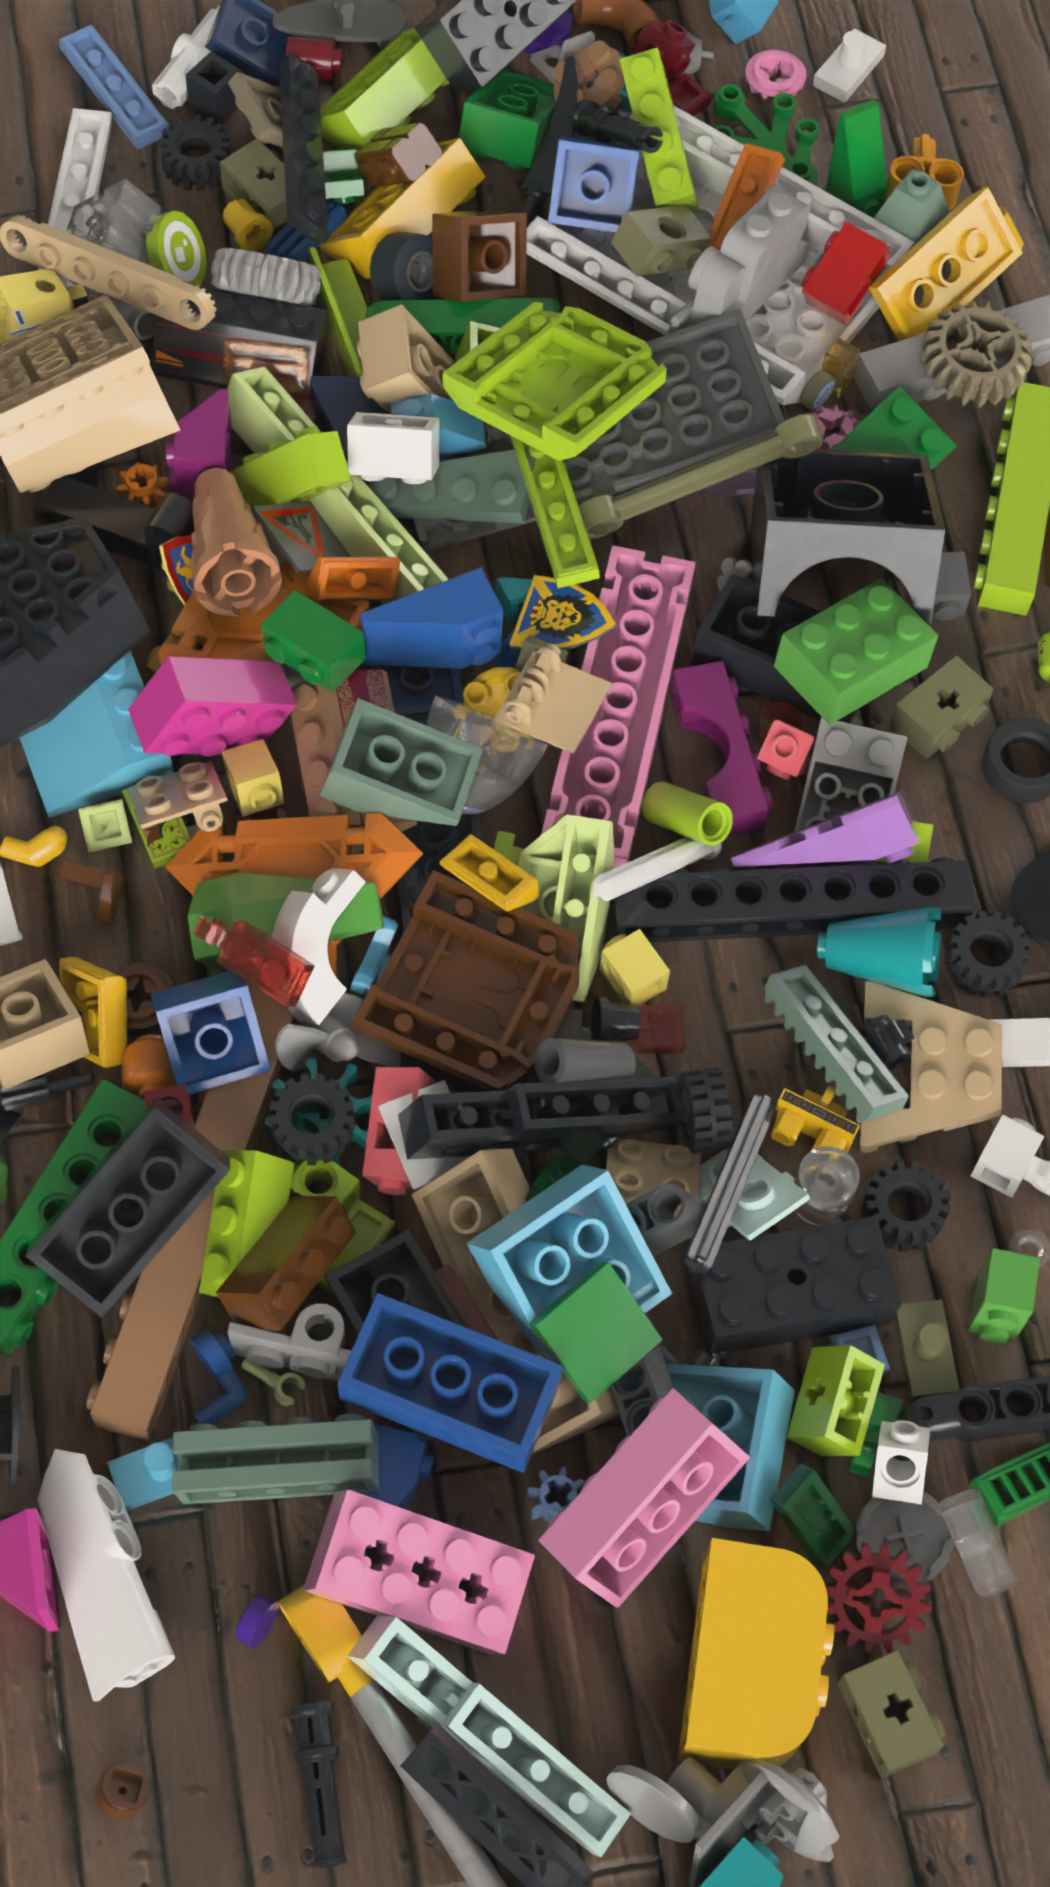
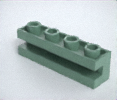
M344 1414L337 1416L335 1422L316 1423V1420L312 1418L297 1417L287 1420L286 1425L267 1426V1423L251 1420L240 1422L237 1428L219 1429L216 1425L195 1424L189 1427V1431L173 1433V1452L179 1459L178 1471H172V1491L182 1504L334 1495L335 1492L347 1489L357 1493L379 1492V1433L371 1419H365L362 1415Z

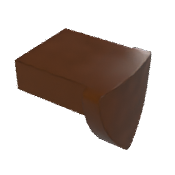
M63 860L59 878L71 884L101 891L98 921L112 924L119 907L126 878L114 872Z

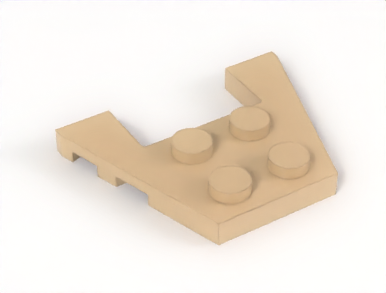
M865 981L864 1025L882 1015H888L896 1023L904 1019L907 1026L912 1027V1034L915 1038L912 1040L910 1108L862 1122L860 1153L876 1151L879 1146L897 1141L901 1144L916 1140L917 1136L943 1129L945 1132L1000 1117L1002 1110V1024L873 981Z

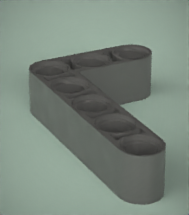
M669 1183L658 1186L626 1203L637 1227L641 1225L640 1233L653 1257L692 1237L706 1206L699 1197L675 1184ZM682 1203L680 1212L674 1217L677 1206ZM647 1311L645 1315L652 1323L649 1312ZM659 1343L611 1385L628 1436L632 1435L648 1417L651 1407L674 1388ZM644 1373L643 1383L637 1389L638 1378Z

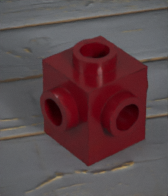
M674 21L649 23L638 34L636 39L637 46L632 55L658 47L669 84L687 69L691 61L689 56L696 44L686 36V30Z

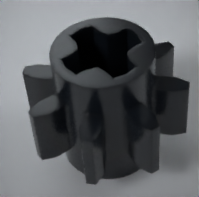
M882 1015L867 1022L859 1030L861 1036L889 1071L902 1065L910 1058L911 1053L908 1048L912 1046L910 1041L915 1037L904 1019L896 1023L888 1015Z

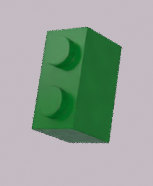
M296 590L261 623L264 649L271 659L277 663L289 665L297 670L307 682L313 685L319 684L332 693L366 659L363 631Z

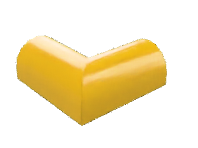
M78 957L60 958V983L76 1010L82 1012V1024L90 1052L84 1058L104 1068L122 1065L123 1052L128 1046L126 979Z

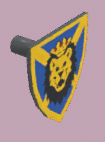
M534 575L509 646L510 648L522 649L524 640L531 635L564 650L571 649L600 638L616 628L617 625L606 606L591 592L576 584L557 588L555 578Z

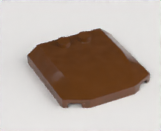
M433 870L413 906V917L376 986L371 985L351 1023L352 1030L490 1092L506 1091L535 1069V1056L539 1045L547 1038H554L579 988L578 933L519 907L505 911L469 885Z

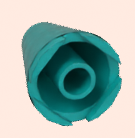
M925 907L829 923L827 932H819L818 959H825L826 968L923 997H934L936 991L932 985H928V982H938L941 932H935L936 922H932V920H941L940 908Z

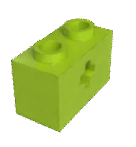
M852 1345L812 1347L786 1438L819 1456H860L885 1364Z

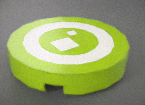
M173 210L155 216L151 221L154 224L153 229L147 232L146 237L147 258L150 266L182 278V281L185 283L200 286L205 278L207 261L205 246L197 227L183 212Z

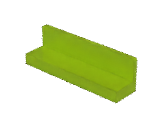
M315 246L310 247L309 264L316 266L321 271L319 279L321 285L317 296L322 309L326 310L327 323L348 377H360L363 374L362 360L357 350V341L360 340L358 322L366 319L367 306L348 258L321 264Z

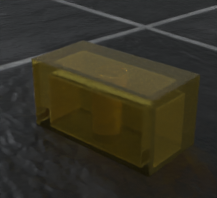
M838 338L825 353L822 370L827 371L837 379L836 386L832 392L837 397H840L853 382L860 353L859 349L841 338Z

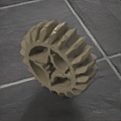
M974 300L967 304L966 308L957 302L951 308V311L943 309L938 314L937 319H933L928 325L927 334L924 335L921 343L922 354L920 357L921 365L926 366L925 378L935 379L934 391L944 388L947 390V401L954 396L961 397L963 406L969 400H975L978 407L981 408L988 399L996 406L1002 397L1009 399L1015 393L1016 388L1019 389L1023 385L1027 376L1026 373L1029 372L1032 364V357L1030 356L1032 343L1026 341L1028 329L1017 328L1019 325L1018 317L1007 319L1005 317V307L998 312L991 310L990 301L983 308L978 307ZM956 338L958 344H956L955 349L948 350L946 343ZM1004 357L1006 365L997 370L995 366L997 359Z

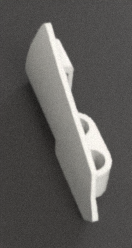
M55 1449L37 1500L43 1522L46 1526L49 1545L93 1701H100L114 1687L129 1688L144 1681L169 1665L175 1659V1655L158 1613L152 1608L134 1562L140 1559L142 1555L141 1545L117 1488L106 1477L92 1473L85 1454Z

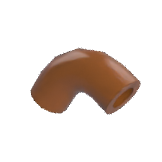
M576 0L572 4V13L576 25H598L617 30L625 37L632 51L637 46L636 39L640 31L649 23L659 22L653 10L642 0Z

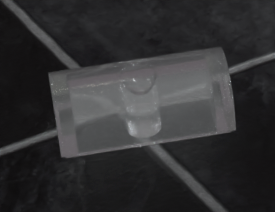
M967 1490L940 1501L939 1508L976 1593L980 1596L991 1598L1019 1584V1580L979 1490Z

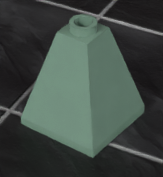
M912 168L873 219L909 238L916 244L950 212L940 183L931 179L927 173ZM919 285L916 288L914 293H916V291L921 287V285Z

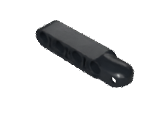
M1050 1376L972 1385L961 1388L955 1393L924 1396L902 1410L897 1415L898 1421H910L920 1427L930 1428L929 1442L948 1439L977 1441L1050 1431ZM1015 1399L1020 1401L1025 1406L1027 1415L1017 1416L1012 1414L1008 1410L1006 1400ZM968 1405L973 1407L978 1412L980 1421L975 1423L965 1420L960 1415L959 1406Z

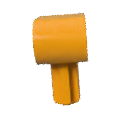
M922 134L921 137L914 138L912 156H900L891 163L885 200L889 198L895 188L914 168L917 171L927 173L931 179L940 183L949 211L956 206L964 176L963 168L954 160L936 158V141L930 138L929 134Z

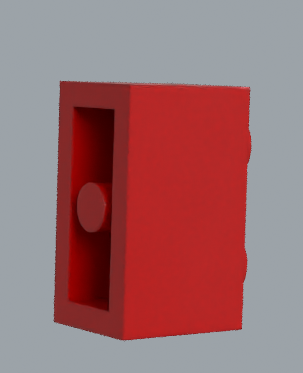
M846 221L840 232L835 230L830 235L824 246L825 255L818 266L812 265L808 269L802 281V287H804L802 293L806 303L845 326L849 324L870 291L868 287L877 280L890 260L887 244Z

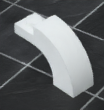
M331 868V870L325 871L316 879L312 886V893L291 891L276 919L271 941L273 977L284 1004L298 1021L319 1025L347 990L336 978L330 967L327 944L334 922L365 884V881L354 870Z

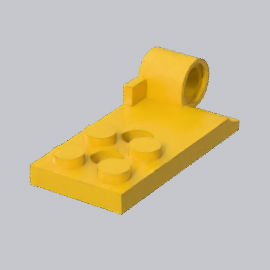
M983 187L963 200L868 288L898 341L926 333L930 322L933 319H937L938 314L943 309L951 311V308L957 302L963 307L971 302L1023 253L1021 249L1024 242L1007 209L998 207L989 188ZM948 259L951 264V274L945 281L941 270L944 262ZM921 285L924 293L921 304L917 306L914 301V292Z

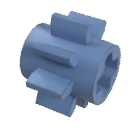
M566 1467L561 1468L559 1475L551 1477L545 1471H540L539 1481L541 1488L532 1487L528 1488L527 1491L528 1499L538 1501V1505L531 1510L530 1518L534 1520L542 1516L549 1526L551 1520L558 1513L564 1511L577 1497V1494L581 1492L584 1485L583 1479L573 1483L566 1477ZM553 1492L557 1497L566 1495L565 1507H561L557 1502L549 1505V1493Z

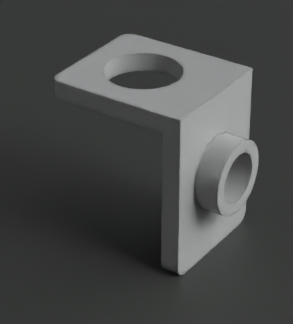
M589 31L565 40L562 48L556 45L531 54L530 61L555 85L556 80L553 77L555 68L547 65L545 60L555 58L558 59L557 64H559L561 61L566 60L568 56H572L579 50L590 46L595 40V34Z

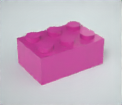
M168 656L129 707L128 711L144 753H160L168 756L202 754L209 757L222 755L221 751L263 739L266 743L297 706V703L280 663L274 661Z

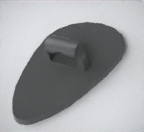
M314 0L282 10L274 15L272 24L277 30L306 38L345 42H382L392 40L401 35L406 26L405 13L399 6L389 0Z

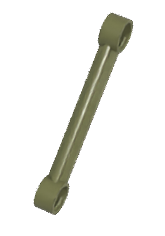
M802 414L792 417L779 424L772 434L616 497L603 495L585 501L578 507L588 537L598 538L608 535L619 529L623 525L624 520L778 458H798L815 451L824 441L815 416L812 414Z

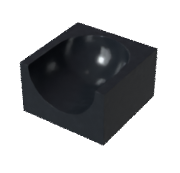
M816 449L802 457L792 459L781 457L757 467L749 535L757 616H775L776 607L782 593L790 582L807 568L834 558L853 557L873 561L893 572L907 589L910 607L928 625H931L945 527L928 455Z

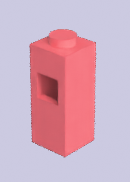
M376 1067L362 1176L378 1186V1191L381 1193L404 1195L406 1189H413L378 1106L412 1093V1102H414L418 1098L420 1089L435 1084L436 1081L420 1067Z

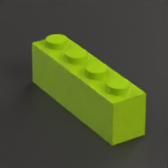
M658 47L619 59L634 121L649 126H656L663 133L662 137L653 135V138L663 140L658 151L647 153L642 150L656 208L687 205L693 214L700 213Z

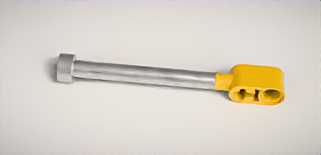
M304 1585L279 1600L278 1603L283 1614L327 1683L336 1678L341 1682L469 1887H507L478 1840L400 1767L417 1747V1744L377 1681L347 1657L362 1635L343 1605L303 1591Z

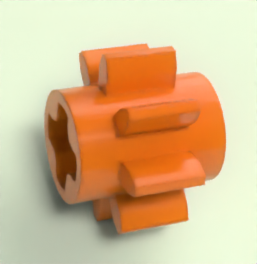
M136 462L127 472H120L122 485L116 487L119 496L156 509L162 496L170 491L168 477H160L158 465L155 464L151 467Z

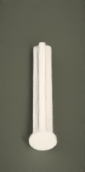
M685 837L596 876L592 881L595 888L592 893L596 899L602 898L604 901H609L700 859L712 860L716 858L721 852L722 843L708 846Z

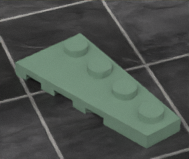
M525 447L524 450L531 471H533L536 457L530 456L529 448ZM515 449L441 461L432 480H427L422 484H407L402 481V478L386 477L380 481H370L368 486L395 518L524 523L530 505L527 487Z

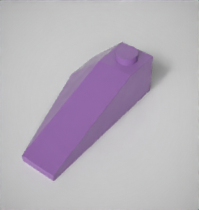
M899 791L737 854L731 858L734 867L877 860L886 856L888 863H892L914 854L911 846L918 844L919 838Z

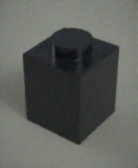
M213 52L208 53L185 74L189 108L206 119L208 117L213 118L215 125L219 122L222 124L238 109L235 103L236 97L228 82L236 72L241 73V70Z

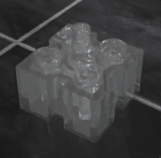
M125 178L105 189L102 198L99 199L94 195L75 205L67 232L150 265L147 258L146 237L147 232L152 231L154 224L151 221L160 214L161 207ZM82 285L89 296L99 293Z

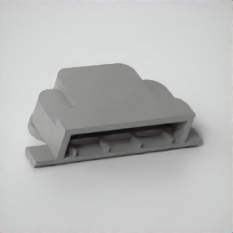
M776 184L772 185L763 197L731 227L723 240L721 250L710 246L698 258L688 282L689 287L697 291L696 295L671 319V326L668 329L669 334L741 309L746 322L805 263L810 245L803 241L802 238L810 214V206L786 193V190Z

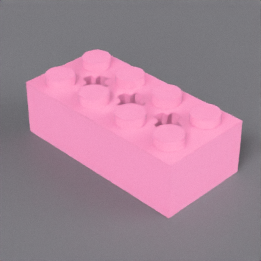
M672 1388L664 1398L659 1399L651 1407L648 1417L632 1435L627 1436L619 1443L615 1454L602 1469L586 1480L579 1495L564 1511L558 1513L551 1520L548 1530L538 1541L575 1579L616 1608H619L750 1457L679 1392Z
M347 1489L334 1493L303 1591L376 1616H395L408 1627L487 1654H506L535 1555ZM376 1546L377 1553L380 1555V1562L377 1565H373L371 1569V1559L364 1556L365 1549ZM423 1564V1569L427 1572L425 1581H419V1576L412 1573L413 1565ZM470 1580V1586L473 1588L471 1597H466V1592L459 1589L460 1581Z

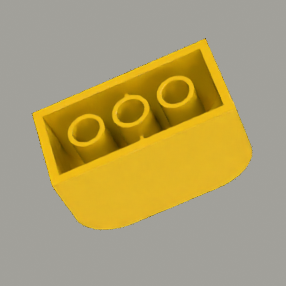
M711 1538L702 1561L678 1762H683L692 1756L703 1766L734 1771L743 1760L763 1759L781 1767L790 1760L810 1733L815 1718L819 1716L820 1707L825 1708L829 1676L821 1675V1666L825 1663L826 1655H831L834 1625L826 1623L828 1596L824 1581L817 1569L801 1555L785 1549Z

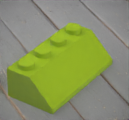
M415 28L403 31L401 35L394 38L320 106L322 138L338 149L356 148L358 151L366 143H371L370 139L381 129L407 125L411 121L410 113L415 109H421L428 105L435 98L433 92L439 86L443 87L449 84Z

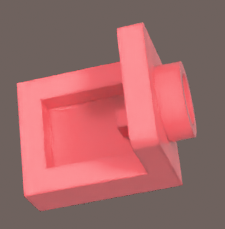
M775 720L757 759L768 764L766 767L767 771L781 778L789 780L791 775L795 777L804 775L811 760L807 755L814 742V736L781 720Z

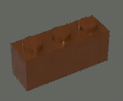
M293 1196L216 1291L234 1323L262 1330L281 1331L357 1233L337 1197Z

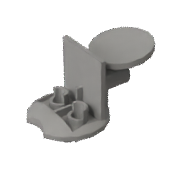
M691 1756L678 1766L667 1783L643 1769L630 1765H617L606 1778L608 1789L615 1800L631 1813L630 1816L646 1828L664 1838L679 1843L691 1842L693 1839L698 1841L695 1845L688 1882L691 1887H696L757 1820H759L760 1825L754 1830V1834L765 1846L774 1837L792 1851L815 1861L830 1862L834 1857L831 1844L835 1843L840 1837L827 1811V1791L825 1787L815 1778L814 1773L808 1772L801 1767L790 1773L786 1769L763 1759L743 1760L722 1783Z

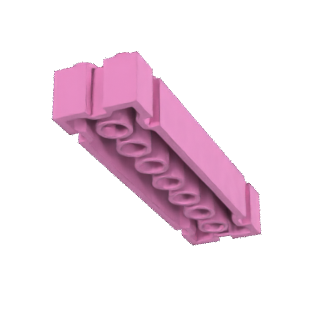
M612 545L605 573L604 588L602 587L599 601L606 606L617 627L588 643L582 671L611 682L612 687L575 753L573 754L563 749L561 751L551 792L550 809H547L541 835L557 824L566 814L613 821L615 868L628 863L630 860L633 837L636 834L642 801L681 638L696 562L663 555L660 564L645 561L646 552Z

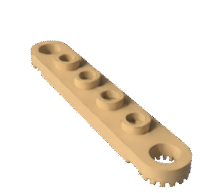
M25 215L13 216L2 224L0 228V240L6 251L13 257L42 269L54 270L61 277L192 330L202 329L215 317L216 307L213 306L215 301L211 300V294H206V289H200L199 285L193 286V284L185 283L182 281V278L48 224L33 222L30 218L26 219ZM16 230L23 234L26 239V245L23 242L19 243V238L16 240L17 234H14ZM188 300L193 301L198 306L200 314L196 316V312L191 313L192 309H188L190 305L186 304Z

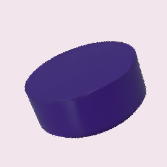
M263 1594L255 1596L240 1617L236 1628L237 1640L251 1648L259 1646L275 1622L279 1603Z

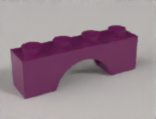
M723 661L673 670L670 696L680 728L696 731L710 738L719 747L725 760L723 769L706 781L703 796L722 802L730 808L733 822L727 837L763 831L767 814L772 812V798L768 787H761L758 777L761 774L760 760L757 759V750H750L747 741L750 735L747 716L744 712L739 713L735 702L738 701V688L734 676L727 675Z

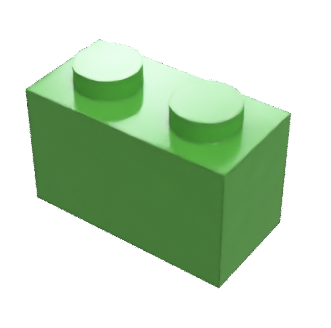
M992 1248L975 1278L967 1332L979 1334L980 1339L994 1344L1015 1341L1033 1313L1040 1258Z

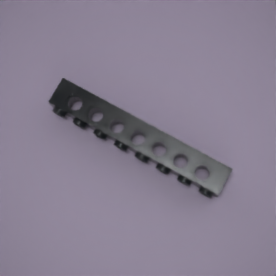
M941 857L930 862L910 863V861L905 859L892 863L867 865L861 861H853L842 866L823 867L817 863H809L798 868L779 869L776 866L765 865L754 870L735 871L728 867H720L710 872L695 873L678 869L611 899L614 937L620 934L628 936L640 929L649 942L819 935V932H827L829 923L925 907L940 908L941 920H932V922H936L935 929L956 928L959 923L962 924L965 917L970 914L973 915L975 902L968 860L954 861L952 858ZM916 888L926 889V890H928L932 895H931V896H923V895L919 894L918 892H916L915 889H916ZM880 890L884 892L888 897H876L871 893V891ZM836 892L842 895L844 899L834 900L826 893ZM792 894L798 897L800 901L790 902L785 900L782 895ZM748 896L753 898L756 903L745 904L738 897ZM704 898L709 900L712 905L700 906L693 900ZM660 900L668 906L665 908H655L649 902Z

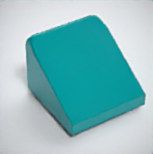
M508 577L496 579L495 595L503 608V615L509 624L518 621L532 579Z

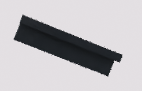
M439 1723L436 1724L400 1765L525 1887H581L593 1873V1870Z

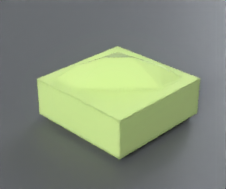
M122 799L78 809L88 853L132 843Z

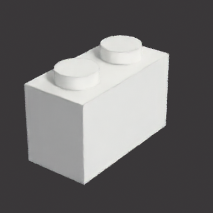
M356 412L347 425L348 471L351 475H361V479L366 481H380L386 477L402 478V481L407 484H422L427 480H432L439 468V418Z

